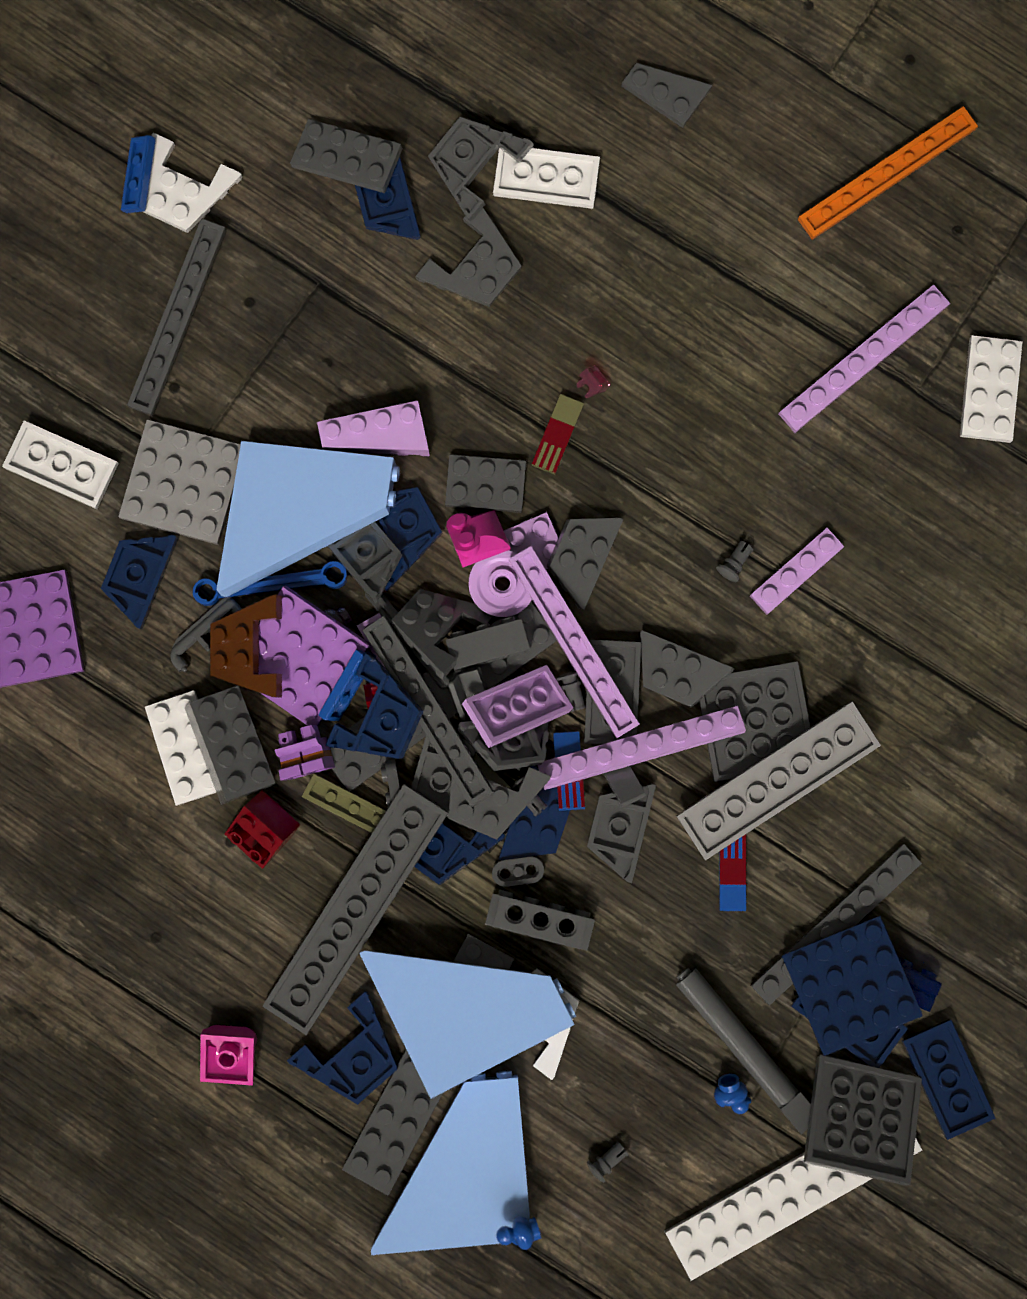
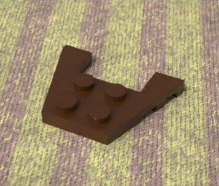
M281 595L269 596L210 624V676L271 697L282 698V674H259V621L282 619Z

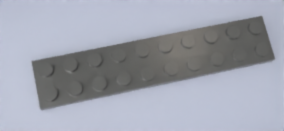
M532 602L520 613L510 616L515 617L516 620L522 619L530 652L480 665L488 689L501 683L557 642L546 621ZM501 617L490 626L501 625L500 620L509 617ZM454 668L448 673L451 677L456 673ZM425 672L423 677L449 719L453 718L458 714V710L450 688L441 689L428 672ZM364 718L351 726L349 730L358 734ZM420 723L417 725L407 750L426 737V733ZM330 747L335 768L332 769L349 792L379 772L381 767L385 766V761L396 759Z
M404 784L263 1004L264 1008L303 1034L307 1035L445 820L449 813L448 811L408 785Z
M468 934L453 962L509 970L514 958ZM407 1049L397 1066L398 1069L393 1073L342 1169L388 1196L443 1095L441 1093L430 1098Z

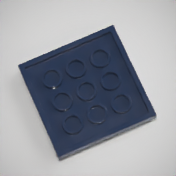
M880 916L782 955V959L823 1056L923 1016Z

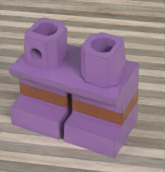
M317 725L300 728L303 742L299 743L297 742L295 731L278 734L280 748L275 749V753L280 758L282 768L278 770L280 781L292 780L335 768L330 747L326 746L327 737L321 738Z

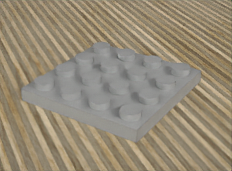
M147 420L118 517L123 520L219 545L232 500L241 444Z

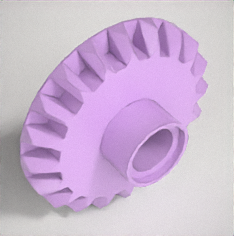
M508 550L476 562L470 572L469 591L475 604L489 615L496 617L513 616L524 610L532 600L509 562L511 557L518 554L516 552ZM501 577H505L510 581V586L505 591H500L495 587L496 581Z

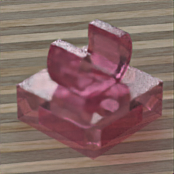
M596 366L586 368L580 374L582 380L576 385L577 388H581L585 384L589 386L590 390L585 395L586 398L605 392L611 386Z

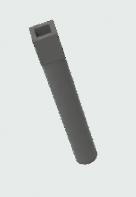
M689 967L685 968L676 976L679 981L675 985L752 1075L800 1134H803L808 1129L811 1104L696 968L692 970Z

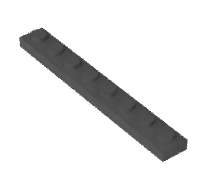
M201 218L127 406L129 408L153 416L225 235L226 228L224 226Z
M382 616L363 629L364 634L386 670L424 710L419 723L469 805L473 807L495 793L388 618Z
M901 844L783 955L854 927L922 863L905 844ZM782 956L750 985L769 1006L793 984Z

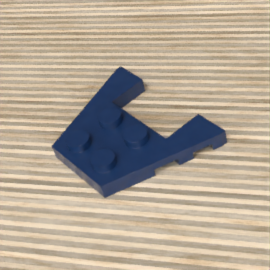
M418 487L396 491L395 506H390L389 515L379 519L387 537L402 554V558L385 587L386 591L443 534Z
M365 653L356 675L378 687L358 734L341 724H335L326 746L397 759L403 758L424 710L374 655Z
M441 824L416 863L415 868L438 885H441L503 840L506 835L502 834L496 840L477 832L470 843H468L447 826Z
M366 991L347 1007L364 1027V1030L326 1064H323L306 1044L287 1060L292 1066L299 1068L307 1075L319 1080L357 1105L398 1069Z

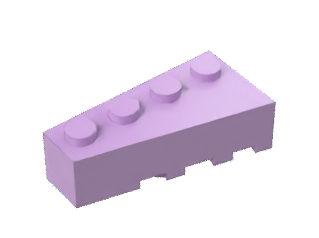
M418 401L317 422L323 450L357 454L371 453L372 455L430 456Z

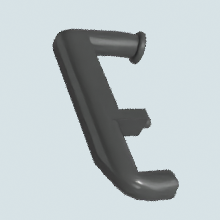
M230 597L223 598L176 639L170 656L171 662L179 672H186L188 670V664L181 655L198 641L207 652L210 651V646L203 637L210 632L211 623L243 609L236 600Z

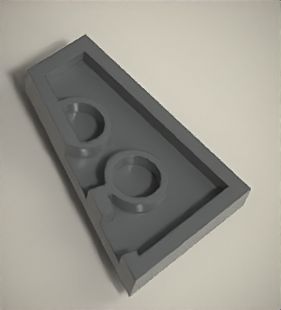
M639 63L634 65L622 82L623 88L682 128L712 89L710 84Z

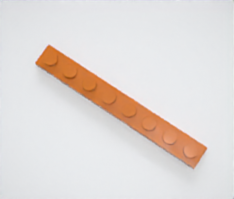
M961 107L799 216L798 221L812 240L965 138L975 131L978 125L965 107Z

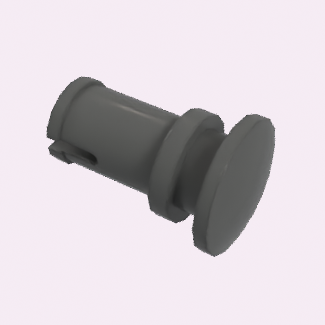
M739 541L731 556L723 561L724 565L719 564L716 567L717 571L724 578L732 582L739 581L737 573L740 574L742 572V565L753 552V548L749 544L744 552H742L746 544L744 541Z
M576 671L564 673L556 678L557 681L562 680L563 685L561 688L565 690L566 696L573 706L570 712L586 708L580 688L582 682L581 680L578 681Z
M525 776L516 780L510 789L519 792ZM538 795L527 805L535 817L543 812L542 809L545 810L548 806Z
M617 1141L601 1157L597 1156L593 1164L590 1161L586 1163L591 1173L599 1181L605 1183L606 1181L603 1176L605 1174L610 1175L612 1173L611 1169L629 1154Z

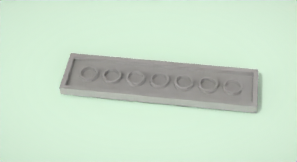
M850 701L683 810L676 817L704 860H707L881 745L854 703Z

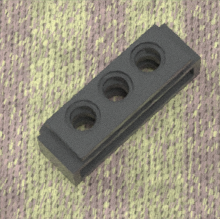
M500 889L498 894L493 893L485 925L577 949L588 950L595 919L590 918L591 913L575 909L574 914L565 912V906L550 903L549 907L539 905V899L527 896L524 897V901L513 898L514 893ZM513 905L521 907L523 911L521 918L518 920H512L508 917L507 911ZM538 912H544L548 916L547 924L542 927L536 926L533 923V917ZM563 919H570L573 922V929L568 933H563L559 930V923Z

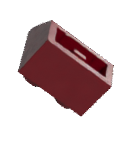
M261 790L242 808L224 835L263 869L291 839L300 824Z

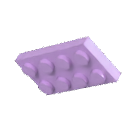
M547 665L469 697L462 703L488 748L565 715L573 709L572 704Z

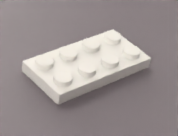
M499 148L493 196L593 209L600 157L531 148L519 163Z
M973 335L969 338L960 437L1007 443L1013 441L1022 341Z
M23 421L2 467L98 509L119 463Z
M196 691L145 706L176 806L216 793L185 711V707L189 702L198 699Z

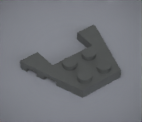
M459 117L428 157L467 219L472 222L485 206L484 201L467 188L499 148L520 163L534 145L529 139H521L513 136L511 133L500 132L491 129L489 126Z
M482 208L472 222L466 216L463 218V222L482 237L452 274L447 273L429 259L415 277L422 283L432 284L436 288L454 292L463 298L490 307L521 270V264L484 208Z
M419 589L392 619L391 625L411 648L414 647L422 655L421 659L427 665L431 664L435 668L436 675L444 679L456 665L457 658L438 648L437 646L461 619L477 627L491 624L496 616L485 613L474 603Z
M462 738L474 758L476 750L467 740ZM529 767L519 792L487 779L495 793L473 807L469 805L452 777L448 819L497 840L548 783L551 776Z

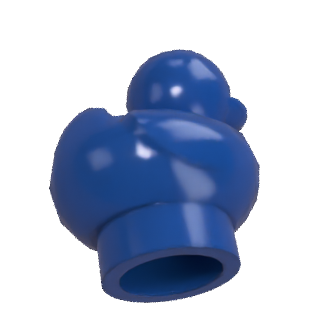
M725 1074L718 1079L714 1098L720 1107L731 1106L736 1114H744L749 1109V1104L752 1101L747 1096L748 1090L746 1085L739 1081L737 1075Z
M518 1216L514 1218L512 1228L502 1226L498 1229L496 1239L502 1245L514 1243L519 1248L528 1250L534 1241L541 1239L535 1217L527 1219Z

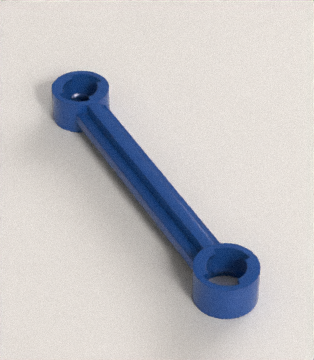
M332 561L325 564L320 570L265 577L228 597L278 591L283 586L293 589L325 584L331 589H338L347 582L348 573L341 563ZM331 567H338L341 573H344L342 581L338 584L329 581L326 577V572ZM201 579L193 587L195 600L204 606H212L218 602L219 598L226 597L218 593V583L210 579ZM204 584H209L216 591L214 598L210 601L202 599L198 595L199 588Z

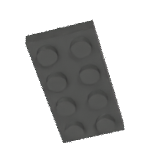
M308 119L290 164L295 169L385 193L402 152V146L396 142Z
M589 640L638 721L641 642ZM586 692L584 744L602 745L637 735L636 726L616 738L589 692Z

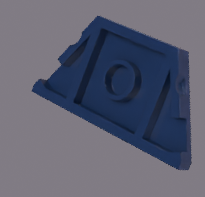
M400 157L385 193L355 185L366 229L415 240L421 239Z
M168 535V537L160 538L149 537L140 540H121L118 543L101 589L138 629L142 630L177 542V536Z
M530 766L531 768L539 771V769L536 766ZM543 787L537 794L548 805L545 810L542 809L543 812L535 817L526 806L511 823L499 860L556 853L570 810L559 811L556 787L544 790Z

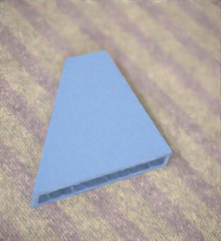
M241 441L217 584L218 593L223 597H228L389 515L390 506L394 507L396 501V491H393L394 482H398L400 467L396 465L394 458Z
M370 950L359 953L430 1098L574 1025L572 1019L576 1017V1014L570 1003L564 1004L560 996L564 991L558 979L552 980L550 975Z
M512 1071L496 1072V1077L486 1078L485 1073H480L464 1081L371 1248V1255L500 1244L496 1239V1233L500 1227L509 1226L512 1228L513 1220L518 1216L530 1219L518 1075H512Z

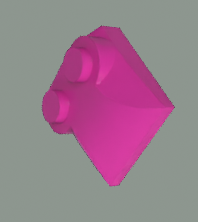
M495 510L473 516L457 513L447 521L446 528L462 567L511 550Z
M213 1025L203 1029L201 1032L200 1082L253 1085L255 1045L257 1042L254 1031L247 1027Z

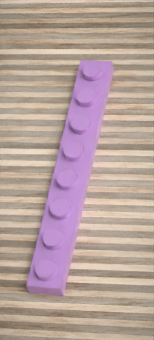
M932 285L779 412L780 417L796 433L947 308L950 304L949 301L935 285Z
M532 546L509 559L510 564L615 737L618 738L640 725Z
M735 706L546 760L542 765L537 766L540 772L551 776L548 783L544 786V790L739 735L745 733L746 729L739 708Z

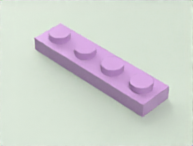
M826 528L754 591L750 597L766 615L769 614L844 547L843 544Z

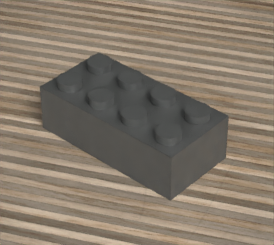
M239 686L197 699L186 705L185 711L221 805L264 790L275 784Z

